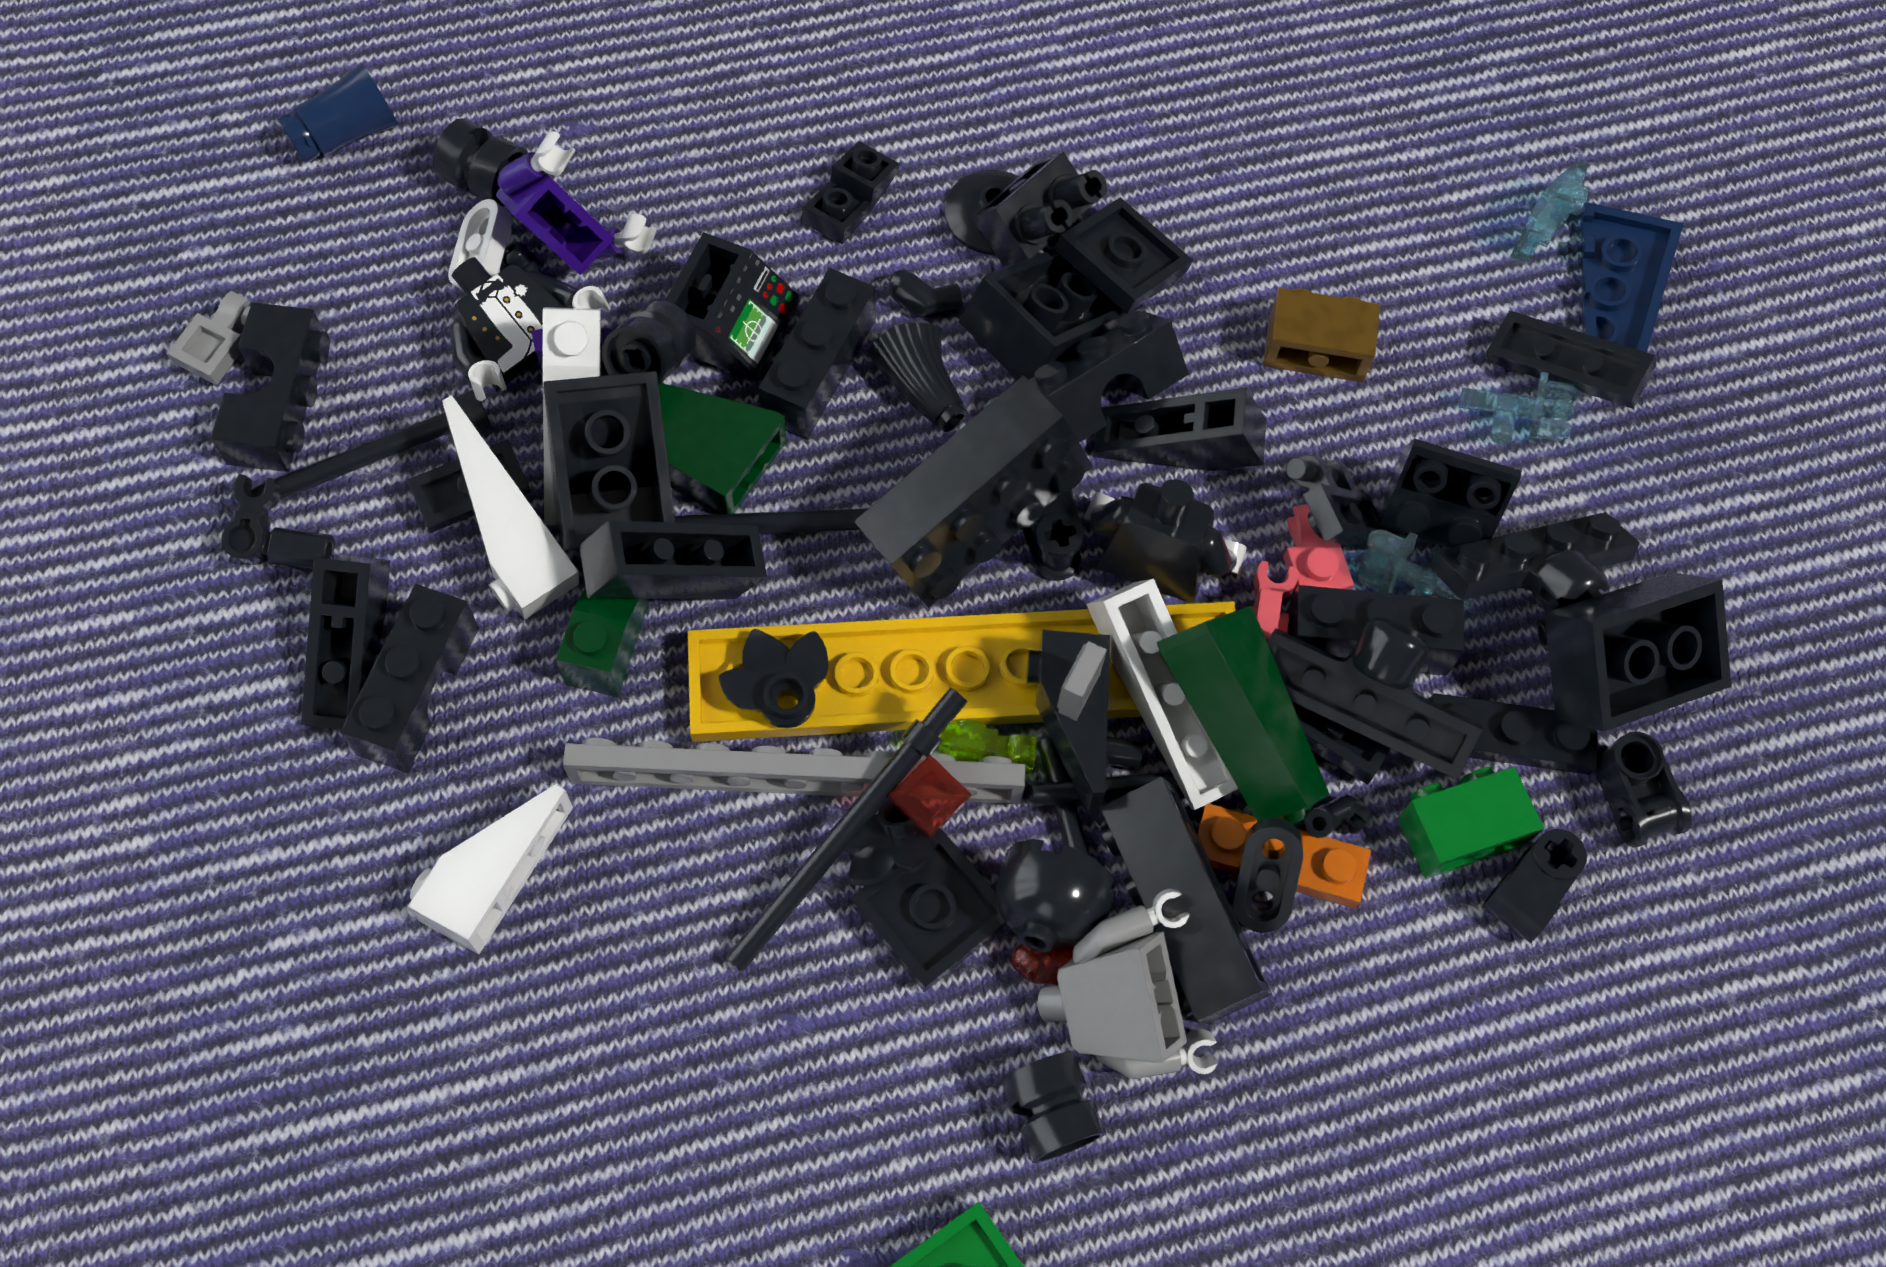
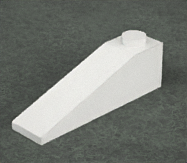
M543 308L545 525H557L553 494L544 381L600 376L601 309Z
M451 395L442 400L493 577L496 579L489 584V587L507 612L516 607L525 620L579 585V573Z
M1154 578L1134 582L1086 604L1099 634L1111 635L1110 659L1191 809L1196 810L1237 790L1236 783L1157 646L1156 642L1177 634V631Z

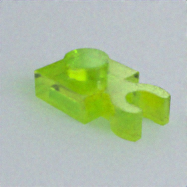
M969 719L957 720L953 724H949L940 735L943 741L939 745L938 753L951 755L956 761L978 762L983 757L1001 756L1010 759L1012 764H1025V771L1033 770L1037 737L1029 735L1000 736L998 735V729L986 728L985 724Z

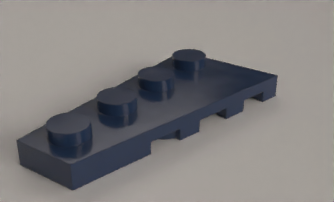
M1588 202L1583 203L1581 211L1582 333L1647 352L1684 223Z

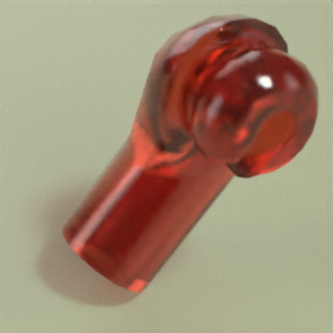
M1020 944L1013 951L1011 963L1013 969L1019 972L1021 977L1028 982L1059 985L1057 979L1058 969L1073 959L1074 947L1061 950L1052 949L1050 952L1044 953L1031 950Z

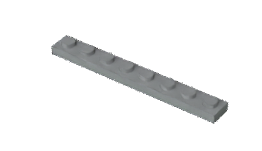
M587 738L582 741V744L565 743L563 766L571 784L859 797L895 753L872 751L867 753L865 757L843 756L840 751L834 749L818 748L811 750L809 754H790L776 746H758L753 748L752 752L730 751L727 746L717 743H702L697 745L695 749L673 748L669 743L656 740L643 741L639 743V747L616 746L615 742L608 739ZM934 753L928 759L923 756L888 798L909 796L918 800L1021 804L1025 787V764H1012L1010 759L1001 756L983 757L978 762L956 761L951 755Z

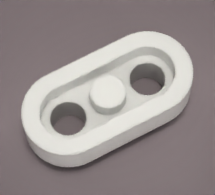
M486 199L476 204L468 212L461 225L448 273L450 282L460 290H462L451 275L460 264L472 257H476L492 277L500 272L506 243L511 235L512 217L507 210L494 200Z

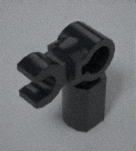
M239 474L234 481L233 491L235 498L239 502L238 511H233L231 522L224 528L221 536V544L231 557L247 565H257L268 558L271 564L313 569L314 557L334 555L335 541L330 534L277 527L270 533L272 519L268 517V512L280 500V483L272 478H267L264 492L258 497H251L252 480L246 475Z

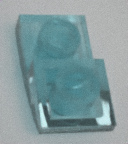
M1582 162L1574 164L1558 176L1544 191L1514 245L1511 257L1529 263L1538 245L1547 247L1554 231H1561L1570 213L1577 216L1580 214L1590 187L1582 185L1588 164Z

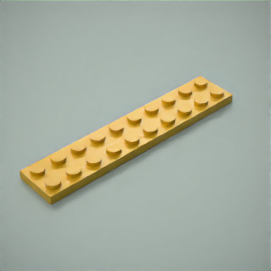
M1234 601L1166 605L1177 633L1236 611ZM1089 609L688 630L692 742L907 730L916 719L921 722L950 687L956 690L968 702L947 728L1044 722L1036 707L1037 684L1026 683L1029 650H1039L1043 630L1099 634ZM753 629H758L773 636L789 649L802 636L812 631L817 632L824 642L829 661L828 674L814 690L816 702L812 715L806 722L797 727L780 728L774 726L763 717L761 712L741 710L727 700L722 691L719 675L725 671L743 668V649L749 633ZM1110 659L1108 718L1141 717ZM783 696L778 700L777 705L783 709H791L798 701L792 696Z

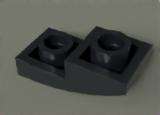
M858 141L832 166L830 181L803 206L801 222L834 241L843 244L880 200L897 174L900 163Z

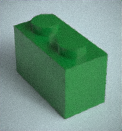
M1515 766L1494 773L1492 767H1484L1462 777L1460 780L1462 784L1443 789L1441 783H1436L1421 788L1409 796L1411 802L1397 819L1425 880L1527 846L1544 829Z

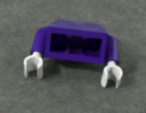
M552 131L547 133L536 152H529L512 161L499 173L498 186L500 189L496 194L498 199L519 221L579 275L597 258L622 253L624 248L637 254H645L652 244L657 228L644 227L647 219L643 215L630 214L623 232H620L617 228L606 230L548 175H560L575 153L574 148L563 150L555 145L560 137L558 132Z

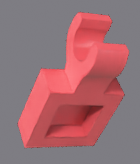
M1307 504L1294 506V517H1289L1287 524L1296 546L1287 548L1283 555L1287 570L1290 566H1293L1298 571V581L1294 591H1296L1298 585L1352 590L1354 583L1341 545L1325 542L1314 532L1308 520L1310 509Z
M1262 561L1253 580L1256 590L1253 610L1268 643L1274 628L1287 633L1289 614L1280 612L1281 603L1292 594L1298 581V571L1296 567L1290 566L1284 582L1274 583L1267 575L1269 562Z

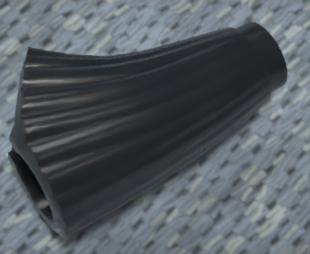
M927 323L896 324L872 343L868 356L901 395L935 426H939L944 432L955 429L965 420L968 411L964 408L963 401L952 383L942 359V329L939 326Z

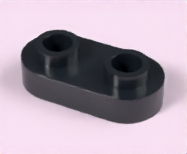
M1266 818L1255 823L1246 834L1234 888L1233 910L1237 920L1249 930L1260 933L1275 931L1281 928L1291 915L1303 862V839L1299 830L1290 822L1280 818ZM1269 839H1278L1283 842L1284 846L1279 850H1269L1263 844ZM1258 891H1267L1273 897L1268 901L1261 902L1256 900L1253 894Z

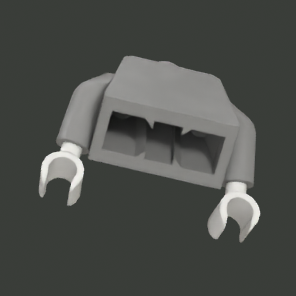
M1166 889L1159 892L1154 898L1152 907L1149 909H1145L1140 905L1101 921L1074 946L1073 959L1058 969L1057 979L1059 986L1043 987L1038 995V1010L1043 1021H1067L1072 1047L1078 1053L1095 1055L1098 1061L1131 1079L1179 1072L1181 1065L1188 1064L1193 1071L1199 1074H1208L1216 1068L1218 1063L1214 1055L1202 1057L1193 1055L1198 1047L1204 1045L1211 1046L1217 1042L1213 1034L1206 1029L1192 1030L1185 1035L1164 932L1153 933V926L1162 923L1166 927L1177 928L1184 925L1189 918L1188 912L1181 913L1175 918H1166L1162 915L1163 903L1170 898H1176L1181 895L1178 890Z

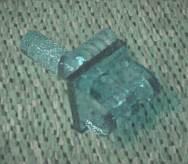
M1541 372L1536 397L1462 387L1459 408L1495 413L1491 440L1497 444H1508L1512 441L1516 416L1532 418L1528 439L1530 444H1536L1537 438L1565 440L1571 434V425L1567 421L1574 417L1575 408L1570 403L1577 399L1578 389L1569 383L1548 381L1549 373Z
M1375 530L1369 534L1367 540L1369 548L1365 550L1362 558L1364 566L1359 569L1357 576L1358 581L1362 585L1377 592L1393 594L1399 584L1403 582L1413 587L1410 595L1436 596L1438 598L1461 600L1433 571L1410 562L1418 535L1410 532L1406 539L1384 530ZM1475 598L1464 600L1465 610H1469Z

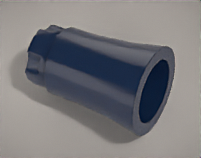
M359 63L344 77L316 96L295 106L294 108L297 112L289 113L278 119L305 163L320 156L321 152L325 157L371 134L398 126L386 100L362 63Z

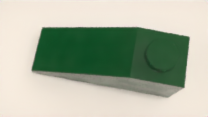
M585 587L573 608L556 658L565 685L619 698L651 599L587 598Z

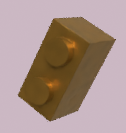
M1279 287L1269 314L1263 366L1363 383L1376 354L1380 304L1365 302L1356 297L1341 298L1312 293L1302 288L1286 289Z

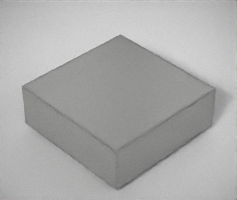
M1089 641L1083 645L1062 685L1057 708H1059L1058 713L1077 721L1101 674L1107 649Z

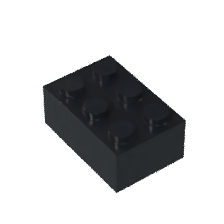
M1671 572L1545 612L1554 708L1557 720L1605 732L1731 687L1723 580Z

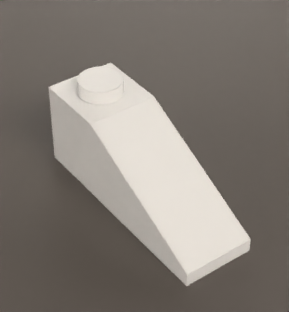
M556 784L443 854L433 869H425L416 879L410 892V899L412 900L408 908L421 923L480 954L573 809L566 790Z

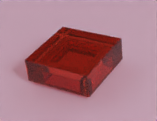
M930 755L889 794V799L931 839L971 798L972 794Z

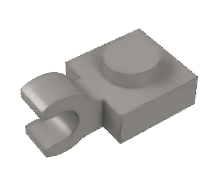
M230 291L222 299L211 319L197 313L166 354L174 364L218 385L241 354L238 345L241 339L240 334L243 332L249 312L247 308L250 304L249 299Z

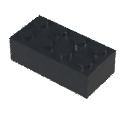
M1023 375L859 516L854 523L929 608L939 599L946 598L952 594L960 581L979 564L991 560L999 552L1001 545L1016 532L1033 524L1040 517L1043 509L1060 494L1076 487L1083 479L1084 474L1093 465L1065 417Z

